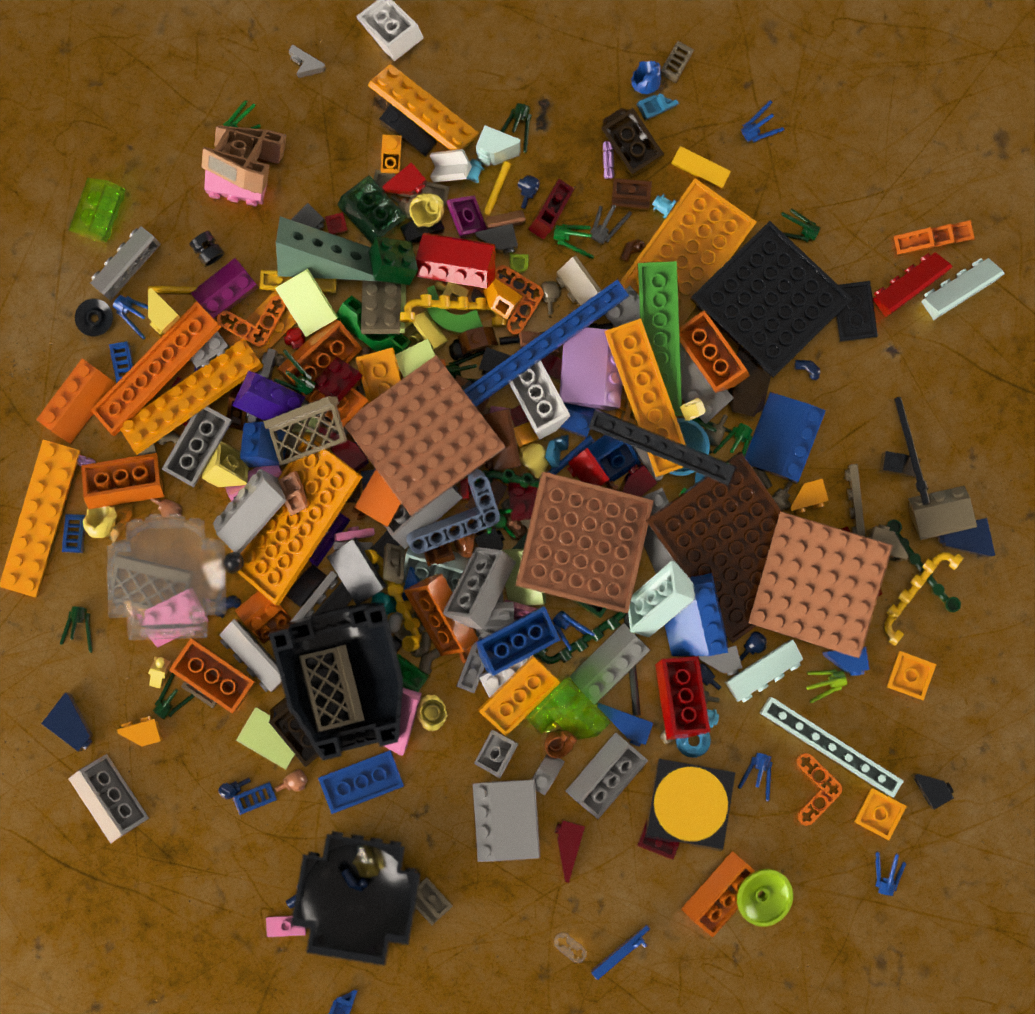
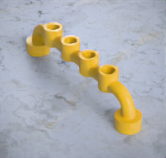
M423 294L420 295V299H412L407 302L404 312L400 313V322H415V313L411 312V310L416 306L421 308L436 307L439 309L453 308L458 310L494 311L490 309L486 298H475V302H468V297L461 296L457 297V301H450V296L442 295L439 296V300H432V295ZM494 312L495 317L492 318V327H506L507 320Z
M373 549L364 550L372 564L377 563L379 565V574L383 578L384 559ZM386 580L389 586L388 593L394 597L397 603L396 610L398 613H402L405 620L404 627L412 634L403 638L402 647L407 652L415 651L418 649L420 642L418 631L420 621L418 618H412L409 612L412 609L410 601H404L401 596L404 591L403 586Z
M943 552L935 556L933 560L928 558L922 566L925 569L921 575L916 574L910 581L912 587L909 590L904 589L898 597L901 600L898 605L892 604L886 612L889 616L884 623V629L890 637L889 642L895 646L904 635L900 630L895 632L892 629L893 622L934 572L939 563L943 560H948L950 562L948 566L955 570L963 560L961 555L957 553L954 556L951 553Z

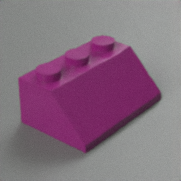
M234 258L199 285L191 294L217 321L218 314L222 311H230L259 287L238 260Z

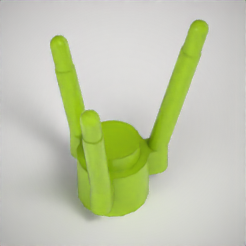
M843 670L807 672V675H831L828 676L827 681L807 686V690L829 684L831 687H834L811 699L810 703H814L835 691L842 690V686L847 685V679Z

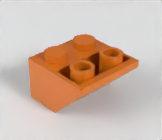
M257 591L235 610L242 622L263 644L270 639L269 633L272 630L292 620V617L281 604L275 605L260 591Z

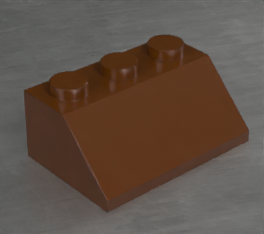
M510 408L482 415L505 445V449L485 463L486 469H489V471H505L506 469L521 466Z

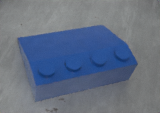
M770 392L746 452L745 459L751 467L763 470L795 484L798 483L826 410Z
M713 574L690 577L689 579L693 582L695 600L664 625L671 655L713 656L728 653V640Z

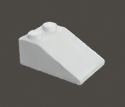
M377 0L356 16L380 47L394 61L424 38L418 24L393 0Z

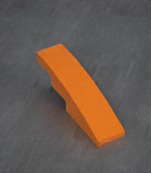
M971 220L935 228H925L894 236L897 255L975 240Z

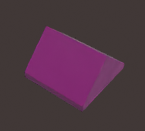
M475 195L446 201L460 239H468L476 236L475 232L487 230Z

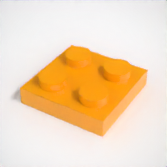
M899 651L886 687L924 701L936 664Z
M871 788L854 822L890 840L907 806Z

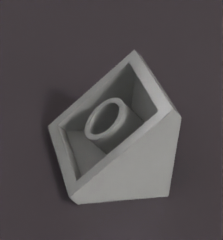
M491 730L474 764L501 778L518 743Z

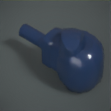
M526 175L518 181V188L521 190V195L524 196L521 205L523 209L526 208L528 199L534 198L539 188L540 182L536 177Z
M753 632L744 644L746 650L740 655V660L742 661L749 653L753 655L755 653H762L767 648L766 637L760 632Z
M700 663L703 683L706 686L711 683L717 690H720L721 686L713 680L715 678L713 672L706 664Z
M247 778L239 783L237 781L230 784L224 783L219 787L218 793L226 800L232 799L241 791L240 787L251 781Z

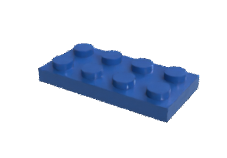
M391 750L318 778L331 814L404 787Z

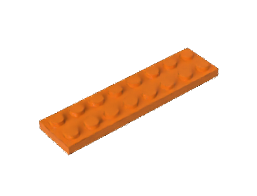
M196 301L91 409L92 413L111 435L116 436L121 431L120 428L123 427V423L131 420L203 347L221 326Z

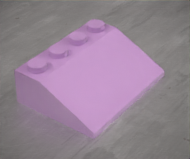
M585 328L563 344L559 393L563 403L606 411L620 408L622 381L604 333L608 329Z

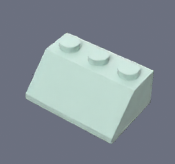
M484 125L476 145L477 159L485 166H490V164L495 166L515 158L520 154V139Z

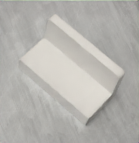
M463 149L432 152L430 154V158L435 166L430 176L433 183L466 179L472 168Z

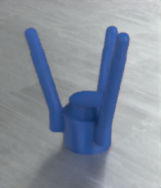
M771 100L743 125L744 128L741 129V132L748 142L753 140L755 143L759 139L785 130L782 127L758 135L761 132L759 127L773 118L774 114H770L757 124L753 122L772 104Z
M119 295L113 303V308L117 310L116 314L121 316L142 339H145L146 337L124 313L132 312L145 319L143 314L132 307L135 304L148 309V305L133 300L129 296Z
M563 610L552 620L556 631L570 651L572 647L561 629L567 630L570 626H573L583 635L588 633L591 636H595L594 632L571 618Z
M757 753L756 757H752L751 763L738 788H742L754 765L755 769L759 770L756 787L758 788L763 771L767 769L766 801L768 802L770 800L771 768L773 764L770 761L772 757Z
M876 852V887H879L878 893L893 896L894 891H897L898 883L906 866V862H903L896 879L893 880L899 854H895L889 878L883 877V881H881L880 853Z

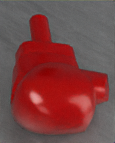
M294 327L287 330L284 342L286 345L292 346V349L298 350L305 342V335L300 327Z

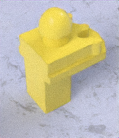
M442 281L435 283L436 289L443 291L441 296H451L452 294L457 297H467L469 292L468 289L456 283L447 282L444 284Z
M699 398L692 399L680 406L685 421L693 420L706 412L704 404Z
M154 657L148 674H151L149 686L161 688L171 667L170 660Z

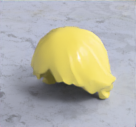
M422 193L412 199L409 212L416 226L431 227L443 217L445 208L443 200L438 195Z
M532 443L518 450L520 463L528 467V470L534 474V478L539 480L542 472H545L549 466V462L545 458L546 449L540 444Z
M107 506L87 509V514L83 519V526L89 536L104 538L114 532L116 526L115 519L117 518L115 507Z
M435 695L424 696L420 700L416 711V716L419 722L422 723V727L428 731H436L443 726L447 717L446 706Z

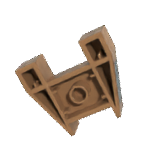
M217 125L214 144L216 147L215 149L203 148L201 167L242 189L262 194L268 182L270 165L257 162V159L260 158L279 164L285 152L287 135L271 130Z

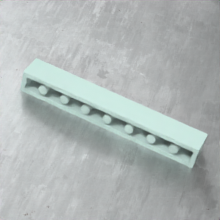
M773 697L768 698L759 712L888 796L894 798L902 785L903 780Z

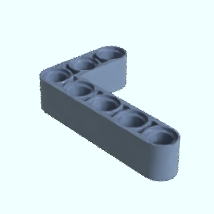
M476 469L468 475V482L476 507L410 532L406 540L414 553L426 552L492 527L499 522L500 514L489 480L481 470ZM482 478L481 482L475 484L476 479ZM487 495L485 500H480L482 496ZM493 512L490 517H486L487 513ZM475 519L472 524H468L469 520ZM452 526H457L455 530L449 531ZM434 533H439L437 537L431 538ZM418 539L421 540L418 544H416V545L413 544L414 541H416V540H418Z

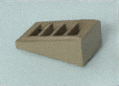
M677 41L661 69V75L677 83L694 49ZM681 48L688 52V54L685 55L677 51V49ZM676 54L684 58V61L677 59L674 55ZM671 60H673L674 62L680 64L681 66L678 67V66H676V65H674V64H672V63H670V62H671ZM668 66L677 70V73H674L667 69Z

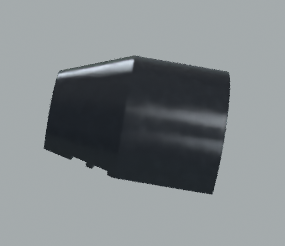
M363 603L321 612L284 624L269 633L288 709L299 722V726L308 736L309 741L322 761L340 757L343 751L375 743H379V747L399 742L403 676L384 603ZM346 645L364 721L317 732L299 656ZM333 653L326 654L322 661L332 666L334 662ZM312 658L305 659L306 666L313 671L318 662ZM320 664L316 673L325 678L329 669ZM331 671L327 680L336 685L339 680L338 674ZM313 675L310 680L311 686L318 690L322 680ZM324 683L320 692L329 697L334 688ZM336 690L332 699L341 704L344 699L343 693ZM319 694L315 699L316 705L320 708H323L327 699ZM329 702L325 711L334 716L338 706ZM341 709L337 718L343 722L348 721V713ZM324 713L320 717L321 727L328 726L332 719Z

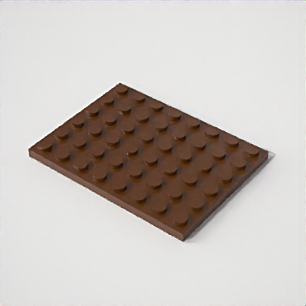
M738 452L726 461L737 466L731 485H726L705 476L646 520L669 555L688 578L713 574L726 636L732 643L756 627V625L749 623V619L779 514L782 512L741 452Z

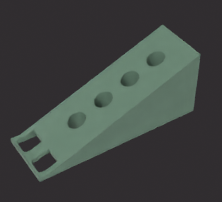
M280 216L276 238L278 276L294 277L302 271L309 269L314 278L376 281L374 280L369 257L371 247Z

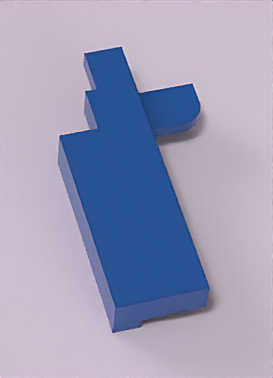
M648 925L623 942L591 970L592 975L599 980L639 945L642 944L645 948L647 944L642 936L650 930Z

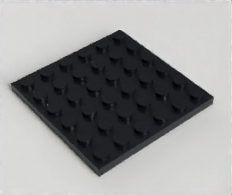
M769 221L690 300L702 311L705 310L712 321L774 378L853 298Z

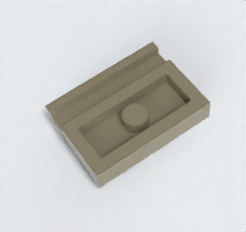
M426 877L418 887L416 909L433 925L453 905Z

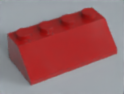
M423 233L416 255L418 268L416 277L488 288L495 280V244Z
M935 252L932 255L927 253L919 259L921 261L920 264L917 266L912 264L905 270L906 274L900 278L898 275L889 282L891 285L888 288L882 287L874 293L876 297L873 298V302L884 317L887 318L946 274L953 266Z
M699 656L661 659L655 664L666 739H683L709 733L710 726Z

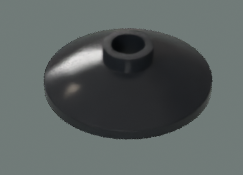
M100 299L85 300L78 306L75 312L76 326L87 336L96 337L103 335L110 329L113 322L111 308ZM97 315L98 321L93 322L92 317Z

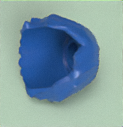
M639 62V67L633 72L631 78L632 87L635 91L641 94H650L658 90L661 83V66L658 62Z

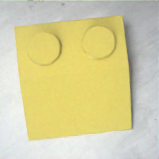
M152 288L148 290V318L152 321L150 325L160 335L162 333L165 334L181 317Z
M427 311L416 315L415 322L406 323L405 333H401L412 341L408 348L428 339L434 352H437L448 342Z
M221 441L204 469L202 478L217 487L246 485L249 467L240 459V451Z

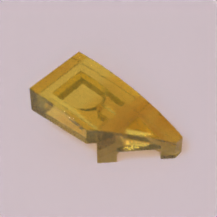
M130 503L119 512L116 518L118 524L113 527L109 539L113 542L119 539L130 520L134 506Z
M362 845L353 864L356 865L361 878L377 876L381 872L370 850L365 845Z

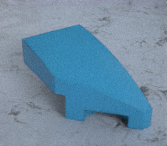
M659 93L658 96L653 95L639 101L637 106L646 121L677 106L679 102L675 99L674 101Z
M563 435L549 441L545 458L552 468L559 467L560 452L568 450L569 435Z

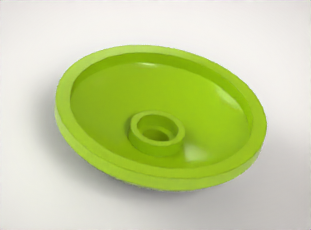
M761 869L750 874L740 885L737 894L739 912L749 923L756 926H770L779 922L789 912L793 902V889L789 880L782 873L773 869ZM763 891L762 895L758 896V893Z

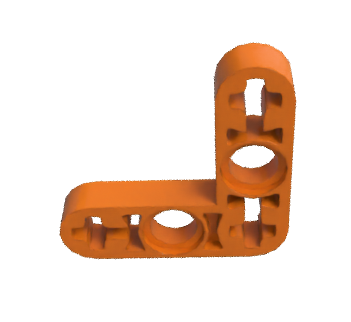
M500 265L495 269V278L523 296L507 322L508 332L511 335H519L542 301L544 291L539 285L511 268ZM506 270V275L510 278L512 274L515 275L511 279L510 285L507 284L509 279L505 277L499 278V271ZM515 280H523L524 287L516 289L513 285ZM530 284L529 289L532 291L539 290L538 294L540 297L533 299L529 291L526 294L523 292L527 289V285ZM521 306H529L531 312L528 315H522L520 313ZM516 314L520 318L526 320L525 322H523L522 320L519 322V330L515 329V331H512V326L510 324H515L517 322L518 318L515 317Z
M274 296L270 299L256 326L229 311H222L218 314L217 323L223 329L246 340L248 343L256 347H263L269 341L287 307L280 296ZM279 300H280V301H281V305H282L283 307H282V308H277V310L275 311V313H276V314H279V315L276 317L274 314L269 313L268 311H269V309H270V310L273 312L274 309H275V306H274L273 303H274V302H279ZM229 315L230 321L235 323L233 330L230 329L232 327L231 324L226 322L223 325L222 317ZM270 316L274 319L272 326L266 327L263 324L265 317ZM240 324L247 325L248 330L245 334L238 333L237 328ZM261 326L263 329L269 332L268 334H266V332L264 331L262 335L264 339L263 342L259 341L258 343H256V339L254 337L255 335L259 336L261 334L262 330L259 329V327Z
M801 753L796 759L797 766L820 788L797 814L798 821L808 826L813 824L841 795L842 785L812 755ZM802 757H809L810 759L808 762L812 766H814L815 763L817 764V767L813 768L810 774L807 772L808 770H810V768L806 765H801ZM817 770H822L825 774L824 779L821 781H817L814 778V773ZM828 777H830L831 780L828 782L833 786L837 784L836 790L838 792L830 794V788L826 784L823 788L821 784L825 783ZM818 797H822L825 800V805L822 808H817L814 804ZM811 804L812 808L818 811V813L815 815L812 812L809 816L811 818L810 821H802V813H808L811 810L808 806Z

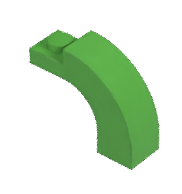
M435 286L428 287L427 294L432 295V300H439ZM427 308L428 314L436 325L451 334L460 335L464 331L483 327L477 310L462 315H455L445 309Z

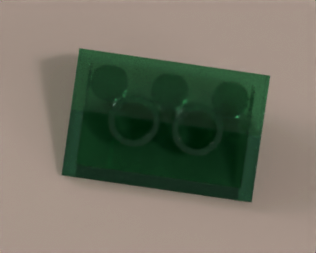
M370 175L343 194L337 204L371 244H373L376 236L388 238L407 218Z

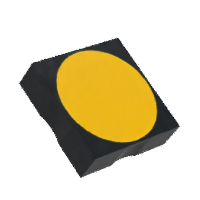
M658 759L653 783L652 802L648 813L644 838L666 842H682L694 847L722 851L724 849L736 772Z

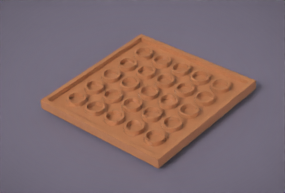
M437 355L359 410L344 426L411 517L505 449V445Z
M542 472L515 586L628 613L648 529L646 520L651 516L654 500Z
M780 512L749 623L860 658L893 545Z

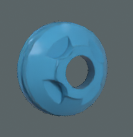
M710 733L698 735L700 742L697 746L689 744V737L676 739L677 748L687 757H700L710 747Z

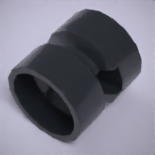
M210 231L198 235L189 244L196 254H200L198 258L204 267L217 262L225 254L220 245L215 244L216 240Z

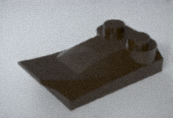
M621 108L603 119L601 130L631 176L640 174L664 157V153L634 108L630 110Z
M739 346L736 355L746 367L750 376L735 387L728 389V392L734 397L728 404L732 412L754 417L757 413L763 411L771 376Z
M285 697L270 709L269 723L301 763L307 767L319 755L304 730L299 726V722L293 713L288 709Z

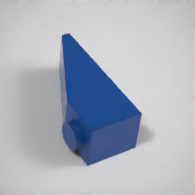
M598 703L597 707L626 738L631 739L629 743L639 747L641 743L646 745L653 726L652 722Z

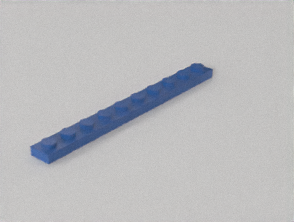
M617 279L463 391L474 406H478L629 297V294Z

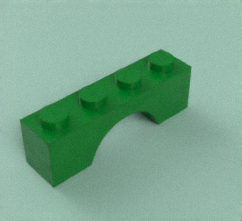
M352 295L342 303L336 313L338 316L336 320L341 321L347 330L376 352L393 347L396 355L406 350L412 342L401 333L361 334L362 303Z

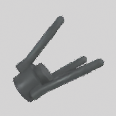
M612 205L603 224L598 226L603 208L599 206L593 228L590 231L592 233L591 238L601 244H604L605 241L609 242L614 233L632 215L631 211L608 234L609 229L606 226L616 205Z

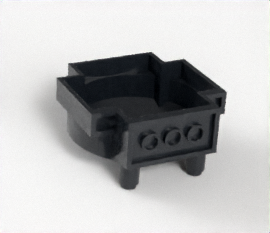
M332 831L331 835H326L323 858L320 857V853L308 851V855L303 854L291 926L310 929L306 953L385 966L387 964L390 942L409 945L421 874L417 873V869L405 867V871H402L405 847L401 846L402 842L390 841V844H385L383 839L371 837L370 841H366L364 836L351 834V838L343 837L342 832ZM349 868L355 879L366 878L369 885L363 891L352 889L347 885L341 873Z

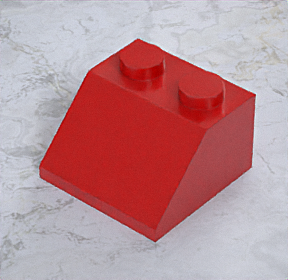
M588 448L568 462V472L573 478L577 477L581 482L603 487L610 480Z

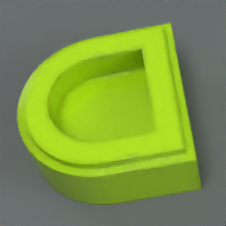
M510 254V268L519 274L526 272L529 265V254Z

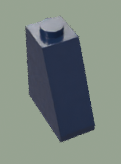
M987 518L976 520L977 527L937 536L939 544L942 543L944 548L985 557L996 556Z
M69 692L64 693L41 724L79 752L83 749L86 751L92 743L90 739L93 737V734L73 696Z

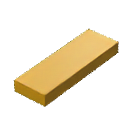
M681 146L671 163L720 189L723 188L731 171Z

